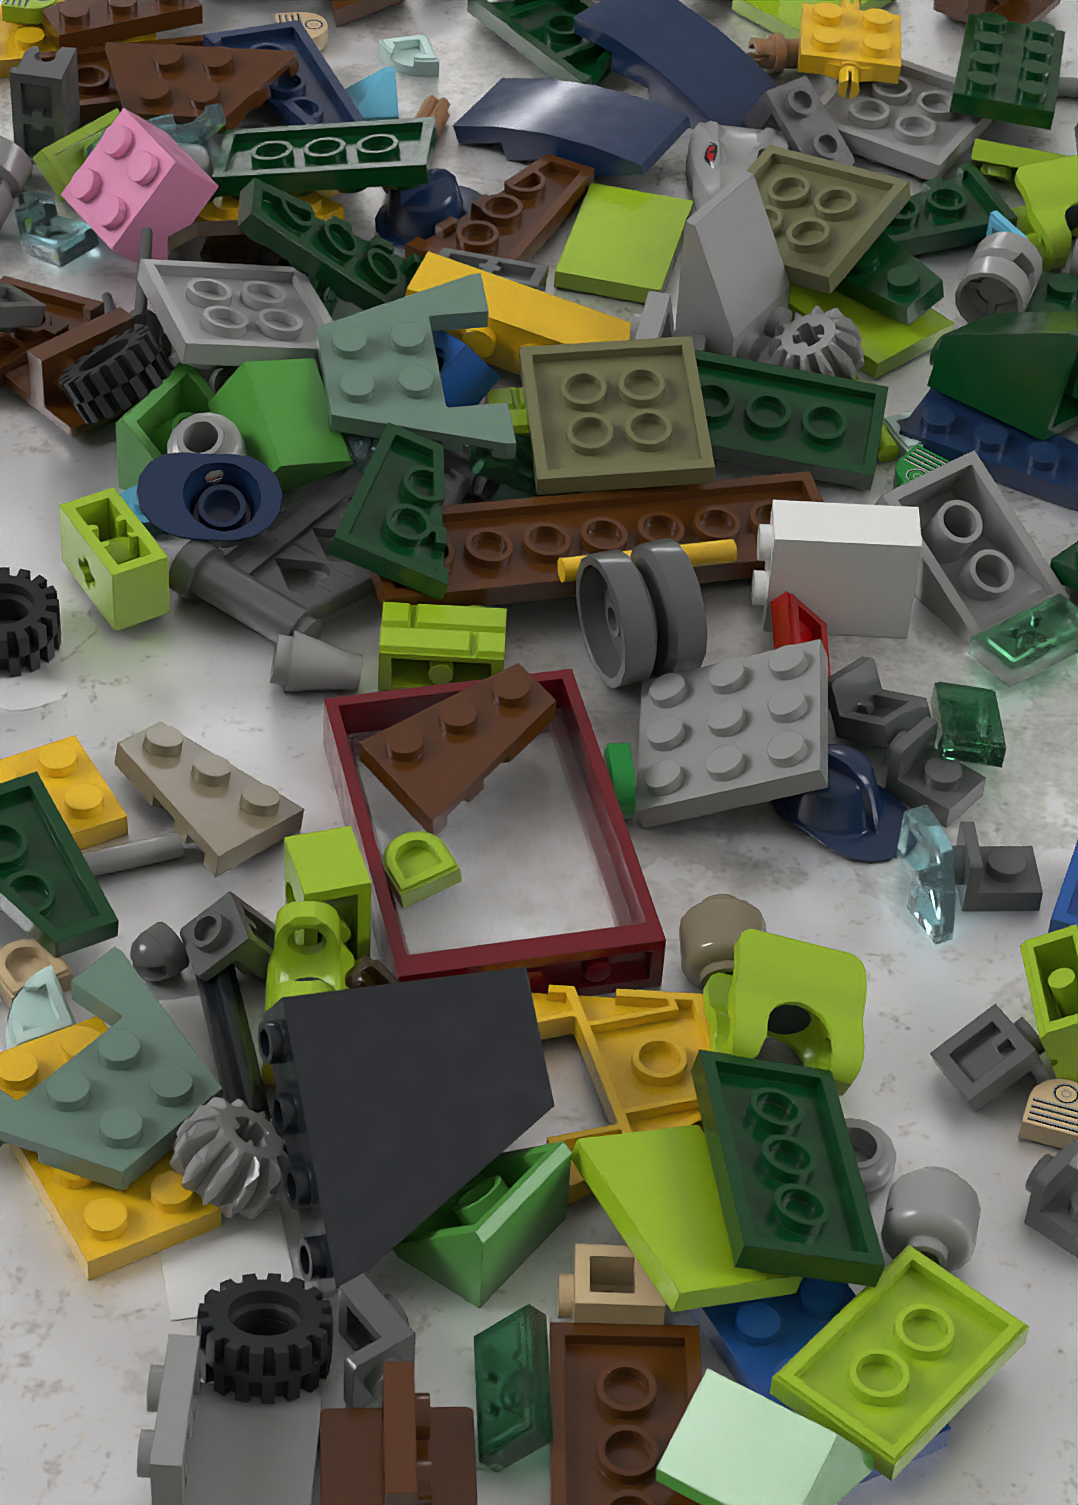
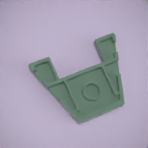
M481 273L471 274L316 327V344L332 431L381 438L389 422L422 437L440 440L444 449L463 452L465 445L493 449L492 457L502 459L515 458L516 440L508 403L460 407L446 406L432 331L488 327L489 311Z
M114 946L71 980L72 1000L111 1027L20 1100H14L0 1090V1147L5 1143H9L38 1153L39 1163L124 1190L173 1149L172 1145L178 1137L176 1132L189 1114L193 1115L199 1105H206L214 1096L223 1098L221 1085L127 957Z

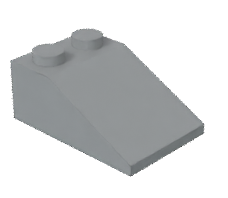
M743 170L685 221L675 332L706 336V352L757 361L761 352L768 347V341L778 335L777 325L791 323L792 311L788 309L791 285L754 174Z
M975 450L882 494L874 504L919 507L922 552L914 597L973 649L1065 603L1070 598Z

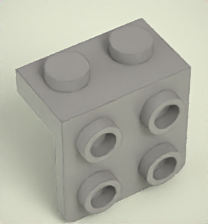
M169 1334L164 1365H151L148 1377L147 1412H157L155 1430L141 1429L137 1453V1477L150 1478L152 1505H312L320 1433V1415L322 1411L321 1396L316 1391L309 1393L304 1389H300V1398L287 1402L283 1395L276 1396L275 1404H261V1397L253 1396L248 1403L235 1400L234 1391H230L223 1396L214 1391V1383L201 1382L200 1336Z

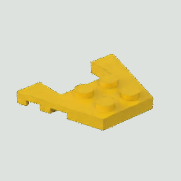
M549 985L548 994L532 993L541 1040L569 1034L575 1036L610 1124L608 1126L547 1137L546 1144L564 1141L572 1152L577 1139L689 1125H699L704 1132L691 1075V1068L699 1049L710 1051L709 1023L704 1011L703 994L616 989V998L578 996L574 986ZM572 1160L568 1204L574 1203L593 1193Z

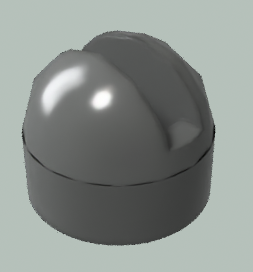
M157 922L140 933L131 945L130 958L133 961L132 965L141 978L145 980L161 982L174 977L189 966V958L184 944L174 930L163 922Z

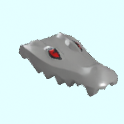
M713 121L707 123L699 122L688 144L685 175L687 177L688 190H693V205L696 206V211L743 170L747 171L769 145L789 150L788 141L783 132L775 128L760 130L724 126Z

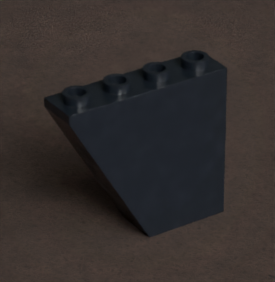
M526 967L282 997L262 1014L263 1021L260 1022L258 1027L259 1052L264 1064L272 1065L277 1092L271 1098L272 1122L277 1135L280 1137L285 1136L290 1165H287L284 1171L285 1193L291 1208L298 1209L303 1237L299 1239L297 1247L298 1264L303 1279L306 1282H312V1287L315 1286L322 1291L323 1299L330 1298L339 1293V1286L362 1273L365 1274L555 1106Z

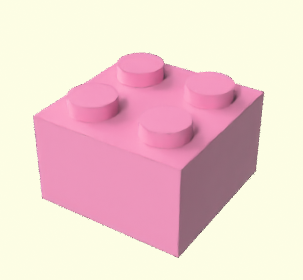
M123 108L112 125L104 132L101 140L80 169L75 172L61 195L111 250L138 264L141 234L144 227H150L153 231L151 259L165 260L167 258L168 237L191 225L219 186L168 133Z

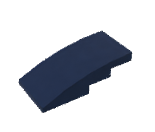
M601 0L575 15L574 33L612 52V71L650 89L649 101L688 115L691 123L689 128L693 130L699 122L707 123L709 121L717 122L719 125L747 128L743 122L745 116L765 91L778 87L756 61L717 27L679 0Z
M502 78L453 125L459 144L501 142L507 161L539 160L543 156L551 154L595 168V176L644 175L691 126L688 115L638 96L596 85L546 78Z

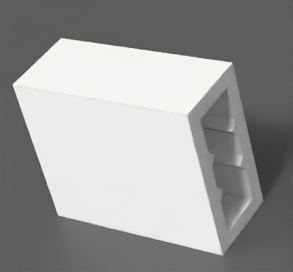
M773 500L770 524H759L757 560L765 561L764 571L754 570L752 577L751 604L752 606L762 607L763 631L773 632L771 601L788 591L826 623L827 635L907 639L922 552L919 507Z

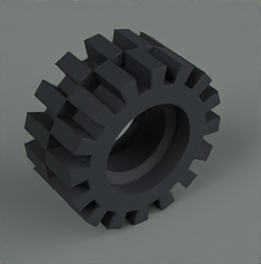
M139 326L135 330L133 328L126 330L120 337L118 334L109 339L108 343L102 346L99 344L93 348V352L89 355L80 357L76 360L77 364L69 366L65 370L66 373L61 375L59 383L85 423H90L91 421L96 423L103 417L108 419L114 416L120 409L123 411L132 406L131 403L137 399H144L149 395L148 391L157 389L163 384L162 380L171 375L170 371L173 370V366L149 327Z
M0 567V621H16L9 624H0V670L9 669L10 677L21 676L20 667L26 666L32 673L41 668L40 659L49 663L55 657L54 649L59 650L61 645L59 599H57V591L54 586L47 587V579L41 575H38L31 581L29 570L20 568L17 576H11L10 567Z

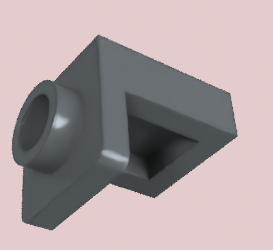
M862 656L828 677V706L836 737L873 744L878 749H888L898 733L903 730L909 732L926 716L931 718L927 698L882 689L873 658Z
M364 1273L339 1286L338 1333L355 1351L344 1361V1402L349 1408H364L376 1400L382 1401L383 1362L414 1361L415 1367L416 1333L410 1327L407 1315L398 1300L388 1293L382 1295Z

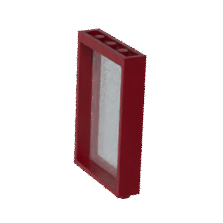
M572 669L530 673L556 700L555 719L510 763H500L484 779V789L470 803L462 801L447 816V826L437 837L444 842L459 865L462 882L404 909L387 884L382 862L383 854L388 844L396 837L408 832L426 831L360 761L359 742L485 679L324 698L323 745L345 826L351 825L372 882L371 926L381 963L400 982L526 967L531 993L548 994L549 985L574 986L578 996H594L616 993V989L637 990L662 985L666 938Z

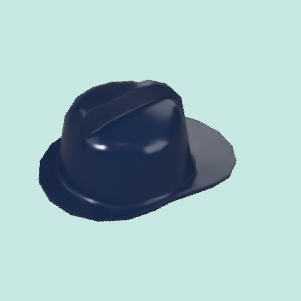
M431 169L429 184H420L414 189L403 191L390 188L387 203L379 208L374 219L376 232L381 238L393 243L394 247L405 249V244L416 237L427 240L435 235V226L449 216L460 219L471 212V202L483 194L471 188L458 185L456 176L446 169Z
M191 452L164 454L149 462L139 475L136 490L140 510L153 526L170 536L189 540H206L223 549L238 546L248 538L256 537L271 527L280 513L283 496L275 474L266 464L250 456ZM217 470L223 471L221 481L216 485L206 481L205 477L208 473Z
M828 744V788L771 800L781 817L801 828L830 850L850 860L866 863L890 861L903 854L913 841L914 822L908 808L893 794L877 784L874 769L868 758L857 749L846 745Z

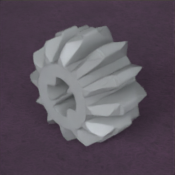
M817 305L808 315L801 316L795 312L794 321L790 324H778V335L768 341L769 359L773 365L855 381L856 370L865 365L863 359L864 351L861 345L862 338L856 325H853L851 318H846L842 315L838 308L831 309L825 313Z
M214 1096L206 1105H199L193 1115L189 1114L176 1132L178 1137L172 1145L175 1153L170 1161V1165L175 1172L184 1176L181 1186L185 1190L195 1191L202 1197L203 1206L211 1203L218 1206L224 1216L231 1218L238 1212L243 1217L254 1220L263 1210H269L275 1201H279L285 1193L284 1171L286 1166L290 1165L286 1141L283 1139L284 1136H278L274 1126L265 1119V1111L256 1113L250 1110L243 1100L237 1099L230 1104L225 1099Z

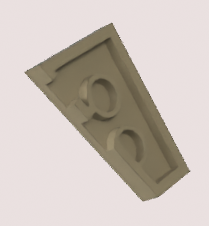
M160 721L117 743L114 764L151 806L165 808L175 819L173 831L180 836L185 844L195 842L205 853L203 865L215 878L284 840V837L291 836L301 830L304 808L279 794L273 787L261 783L233 766L227 759L215 755L187 738L174 727Z

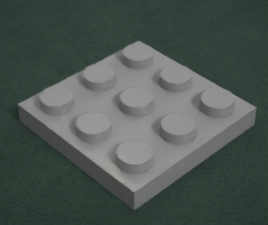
M901 59L898 84L876 81L859 82V94L855 98L849 99V88H847L844 99L838 94L839 80H837L820 97L821 102L850 152L863 156L870 162L883 163L908 172L911 176L921 180H930L936 176L942 178L974 143L975 139L994 121L992 119L949 112L956 78Z
M158 259L140 260L137 280L182 364H188L199 369H212L216 365L240 366L246 361L314 358L321 372L316 344V327L330 323L333 319L304 273L297 271L294 267Z
M820 639L796 645H786L775 650L737 659H727L716 664L678 673H668L657 678L642 681L635 813L643 829L828 788V656Z

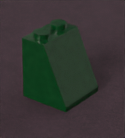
M1078 311L992 313L948 332L936 341L929 358V363L933 368L927 386L1043 441L1078 423Z

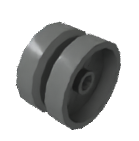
M666 538L642 543L632 549L630 557L619 549L589 554L581 559L576 578L579 622L592 664L605 684L613 689L640 683L650 678L652 669L660 675L701 667L707 647L705 606L693 566L678 542Z

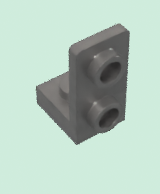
M806 75L765 91L743 119L747 128L760 130L775 128L776 130H781L793 151L850 166L855 162V158Z

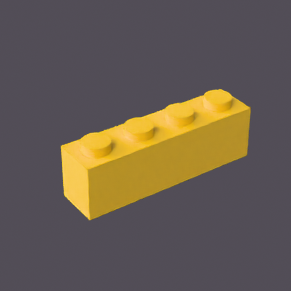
M429 251L406 290L405 297L471 274L481 273L489 311L488 327L444 331L467 344L485 363L521 375L519 347L630 340L631 322Z

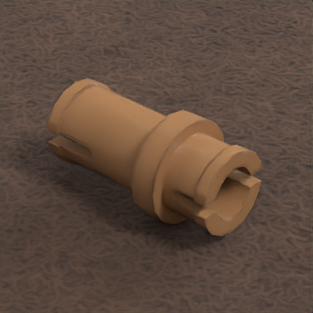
M770 34L767 39L751 37L749 40L748 48L755 49V52H747V54L762 69H767L771 74H781L784 69H798L799 39H785L783 34Z

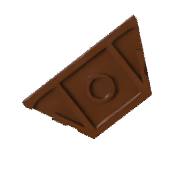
M106 42L104 47L122 109H127L163 131L224 134L225 130L235 129L244 121L245 115L249 111L258 108L271 96L269 85L279 76L284 74L292 78L299 70L296 51Z

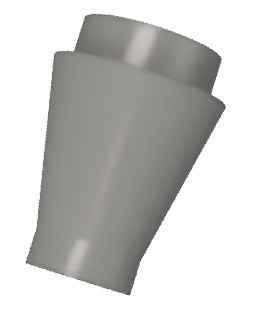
M295 630L293 636L278 634L271 666L270 683L284 685V692L339 689L357 691L362 673L363 654L348 652Z

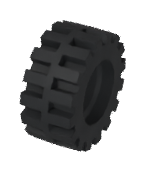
M253 1273L242 1275L241 1283H236L231 1278L221 1282L220 1292L210 1289L204 1295V1303H200L198 1307L196 1336H200L201 1378L205 1383L214 1381V1391L224 1396L230 1391H234L235 1400L246 1403L249 1402L252 1396L261 1397V1404H275L276 1396L283 1395L288 1402L300 1398V1389H304L309 1393L313 1392L319 1387V1379L326 1380L330 1372L333 1348V1315L329 1299L323 1300V1292L315 1286L305 1290L304 1280L293 1277L289 1282L281 1281V1274L268 1273L267 1279H257L256 1274Z

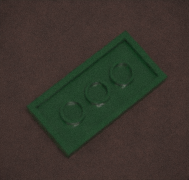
M983 12L979 15L968 14L949 112L1051 130L1056 107L1065 31L1056 30L1053 25L1041 21H1032L1028 24L1008 21L1003 15L993 12Z
M435 117L225 130L212 175V180L219 186L214 193L215 197L231 196L233 199L240 200V191L254 178L294 197L305 196L313 191L337 190L341 193L353 194L361 192L366 188L387 186L394 190L403 191L414 189L420 184H429L437 139Z
M694 349L714 460L780 473L810 471L815 480L867 490L871 489L889 387Z
M699 1049L691 1068V1075L735 1267L751 1269L762 1273L772 1272L821 1279L832 1283L842 1282L876 1287L886 1265L832 1072L825 1069L757 1058L751 1059Z

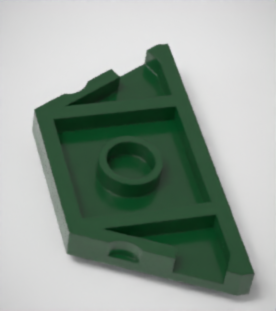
M468 0L467 2L468 13L555 80L598 86L612 71V52L574 33L575 15L596 4L592 0H512L503 2Z

